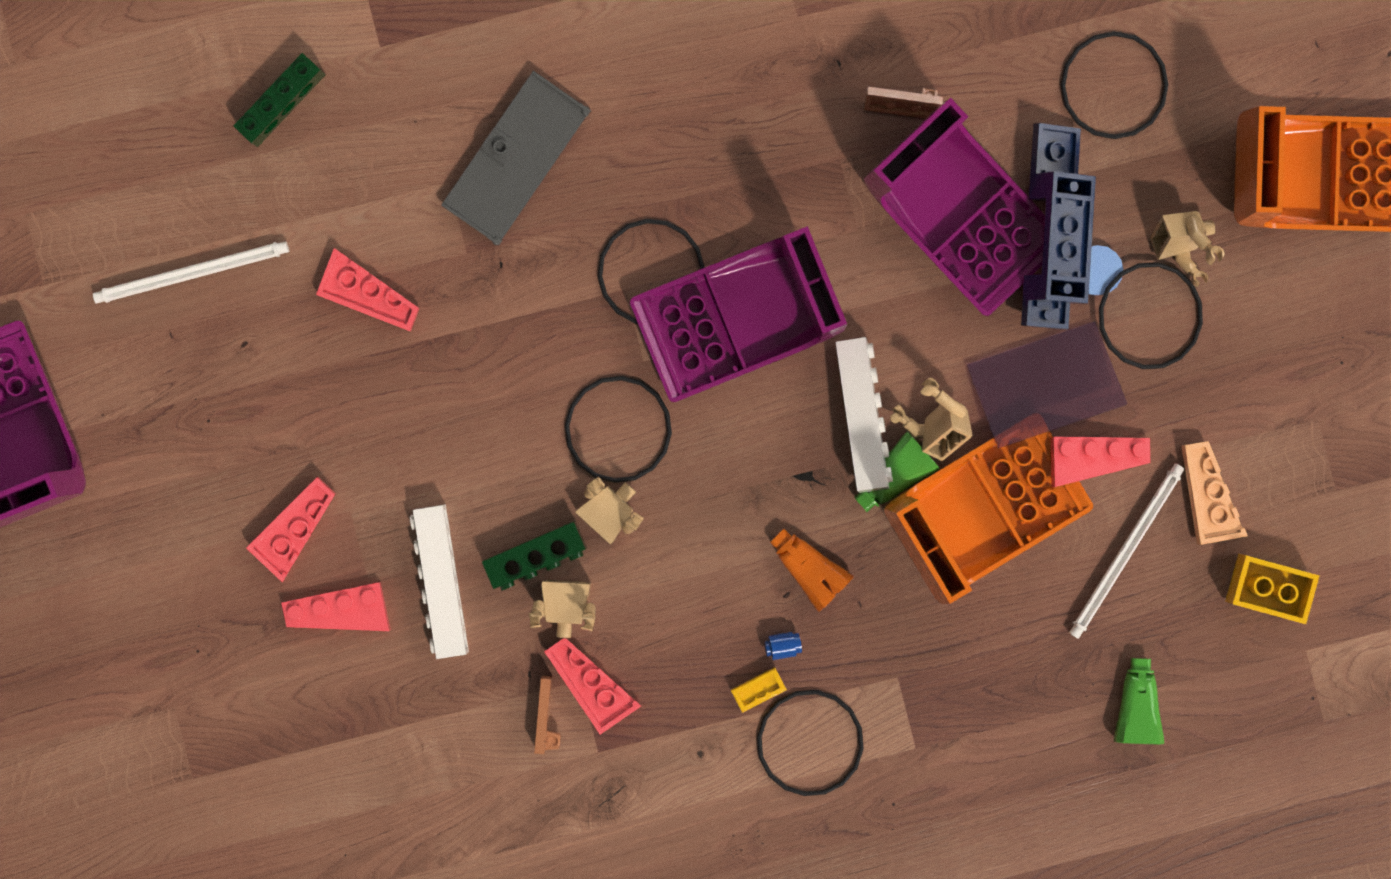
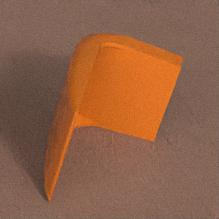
M1258 106L1243 111L1238 118L1236 129L1235 220L1242 226L1257 228L1391 232V118L1286 115V107Z
M1032 414L919 482L885 507L884 513L931 593L939 603L951 604L971 592L970 584L1093 509V503L1080 481L1052 488L1051 437L1053 436L1039 414Z

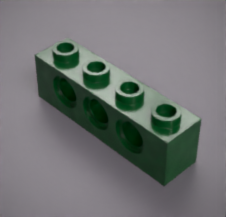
M301 53L233 127L251 144L259 147L326 74L305 54Z
M573 521L482 561V564L493 589L500 587L501 591L514 586V580L523 577L524 581L537 576V570L546 567L547 571L561 566L560 560L569 557V560L572 561L584 556L582 551L586 550L587 546L576 521ZM560 540L565 544L564 553L557 554L553 551L552 544L554 541ZM537 550L542 554L541 563L534 564L530 561L529 554L531 551ZM514 560L519 564L518 573L512 574L508 572L506 568L508 561Z

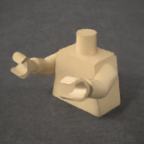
M1197 211L1163 215L1150 237L1157 259L1160 260L1175 255L1176 263L1187 274L1192 276V284L1196 287L1199 286V281L1196 277H1202L1204 282L1207 283L1208 275L1196 268L1197 265L1190 258V251L1198 247L1207 253L1205 258L1209 265L1215 261L1214 253L1217 254L1219 262L1225 254L1220 246H1212V242L1207 237L1208 235L1215 234L1214 222L1212 220L1202 221L1201 215Z
M928 378L921 384L924 388L920 392L925 396L932 395L935 401L939 403V406L926 417L925 424H918L911 417H907L900 405L892 409L895 413L891 415L890 419L893 423L901 422L903 427L914 438L923 439L922 452L943 461L972 437V430L966 407L952 399L943 390L940 391L936 380Z
M599 476L586 485L587 488L584 491V495L587 499L591 500L581 506L575 513L610 545L621 529L626 534L637 530L644 518L636 512L632 514L634 509L627 503L636 493L630 485L625 482L615 493L609 486L604 488L605 484Z
M543 580V601L536 600L533 602L531 613H529L530 628L541 627L540 619L544 617L546 622L557 623L556 637L571 638L572 624H582L583 620L585 625L581 629L592 631L596 607L593 603H587L591 582Z

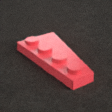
M317 476L246 549L283 582L335 496V492Z
M381 582L281 603L286 627L369 631L391 630Z
M562 638L544 651L600 735L641 707L639 703L566 638Z

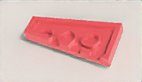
M335 248L333 249L316 295L411 331L420 308Z
M1051 437L1052 488L1151 463L1150 438Z

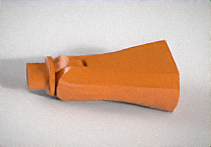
M785 529L770 542L778 550L776 554L783 565L800 585L818 612L825 608L834 599L835 595L854 577L806 541L796 537L795 534L791 536Z

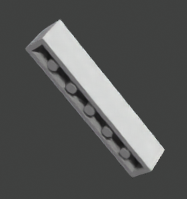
M866 337L836 342L857 491L863 493L890 489L889 482H893L891 467H886L885 457H889L887 442L882 441L881 434L886 432L883 417L879 418L878 408L882 407L880 392L875 393L874 383H878L877 369L872 368L870 359L875 358L873 343H868Z
M446 504L413 510V515H410L412 530H416L417 540H414L416 555L420 554L421 564L418 565V574L420 579H424L425 589H422V599L424 604H428L429 614H426V624L428 629H432L433 638L430 639L431 653L436 654V659L466 655L469 652Z

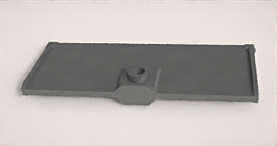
M533 71L441 206L482 233L494 245L499 246L503 237L586 116L590 114V108L576 101Z

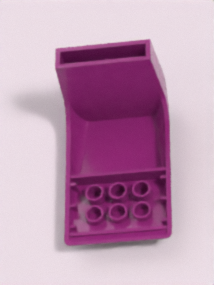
M949 98L864 177V183L876 201L983 315L989 316L1024 283V275H1033L1042 266L1045 214L1032 200H1029V197L965 129L962 123L968 118V115L952 98Z
M808 226L634 296L630 300L633 313L671 402L680 401L817 345L842 333L847 326L846 319Z
M19 320L0 327L1 528L77 497L83 493L86 487L84 469L76 446L23 322Z

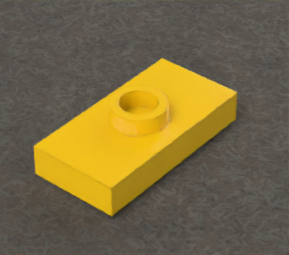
M773 667L731 689V692L743 713L787 689L776 668Z

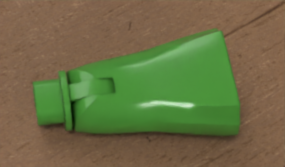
M906 431L889 452V457H885L886 467H891L893 482H889L890 489L858 493L854 498L868 512L875 505L878 507L890 501L906 489L934 474L940 468L928 454L922 452V447Z
M1131 658V669H1127L1128 673L1124 681L1114 742L1164 744L1155 674H1149L1154 673V670H1151V659Z

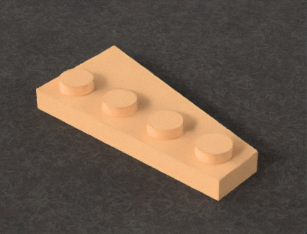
M1209 441L1181 445L1197 544L1202 545L1247 537L1246 530L1242 528L1239 521V513L1229 497L1230 492L1227 484H1224L1220 475L1221 470Z

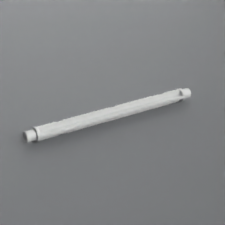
M286 241L281 243L274 242L270 245L110 288H102V291L93 293V299L96 304L101 302L108 303L119 298L253 262L280 257V254L289 252V247Z
M1175 463L1172 469L1167 471L1165 479L1080 615L1073 622L1074 625L1069 632L1071 635L1079 639L1083 631L1086 632V627L1176 483L1180 481V476L1184 471L1182 466Z

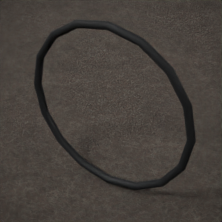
M1116 31L1094 35L1077 46L1064 65L1061 81L1065 108L1076 124L1095 136L1110 139L1134 136L1153 124L1165 106L1169 86L1165 64L1155 49L1136 35ZM1112 36L1133 39L1150 50L1160 65L1164 83L1160 105L1150 120L1134 131L1115 135L1095 131L1080 121L1069 105L1065 87L1069 66L1078 52L1097 39Z
M644 219L627 224L610 237L600 255L598 280L603 297L618 315L634 324H638L637 320L619 310L607 295L602 277L605 255L613 241L629 228L647 223L666 225L684 235L695 249L700 269L705 268L697 244L685 230L669 221Z
M1160 262L1138 263L1121 271L1106 287L1099 306V329L1107 347L1121 361L1140 369L1165 368L1183 359L1196 344L1203 325L1202 301L1195 286L1179 269ZM1160 267L1176 273L1190 286L1197 302L1198 325L1192 341L1179 356L1162 364L1143 365L1125 358L1112 346L1104 328L1103 308L1110 290L1122 276L1138 268Z
M625 376L601 378L583 388L570 405L565 422L567 447L577 464L594 478L599 476L600 479L613 483L634 481L653 471L667 453L672 435L670 414L660 395L643 381ZM622 380L640 385L655 396L665 413L667 435L662 452L650 467L635 476L612 478L597 474L581 462L572 446L569 425L574 407L586 392L601 383Z
M819 690L795 691L776 701L764 715L757 735L758 755L767 775L784 790L802 796L824 795L843 786L858 769L864 750L862 727L853 710L837 696ZM817 694L835 700L849 712L858 730L859 750L854 766L840 782L825 790L802 791L786 786L772 774L763 757L762 735L767 719L780 704L795 696Z

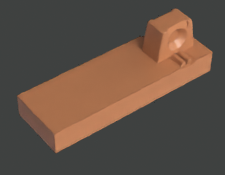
M868 87L864 110L927 118L943 103V97L938 96V90L925 88L919 94Z
M543 675L541 677L534 754H545L546 750L559 749L561 744V733L548 730L553 676Z

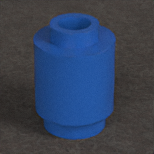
M787 632L768 636V641L764 642L766 656H771L772 660L795 657L796 654L802 653L799 633Z

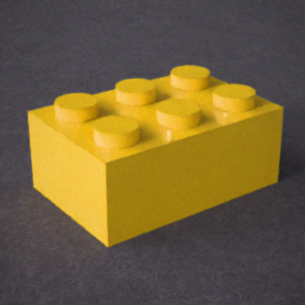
M1238 553L1225 602L1306 624L1319 575Z

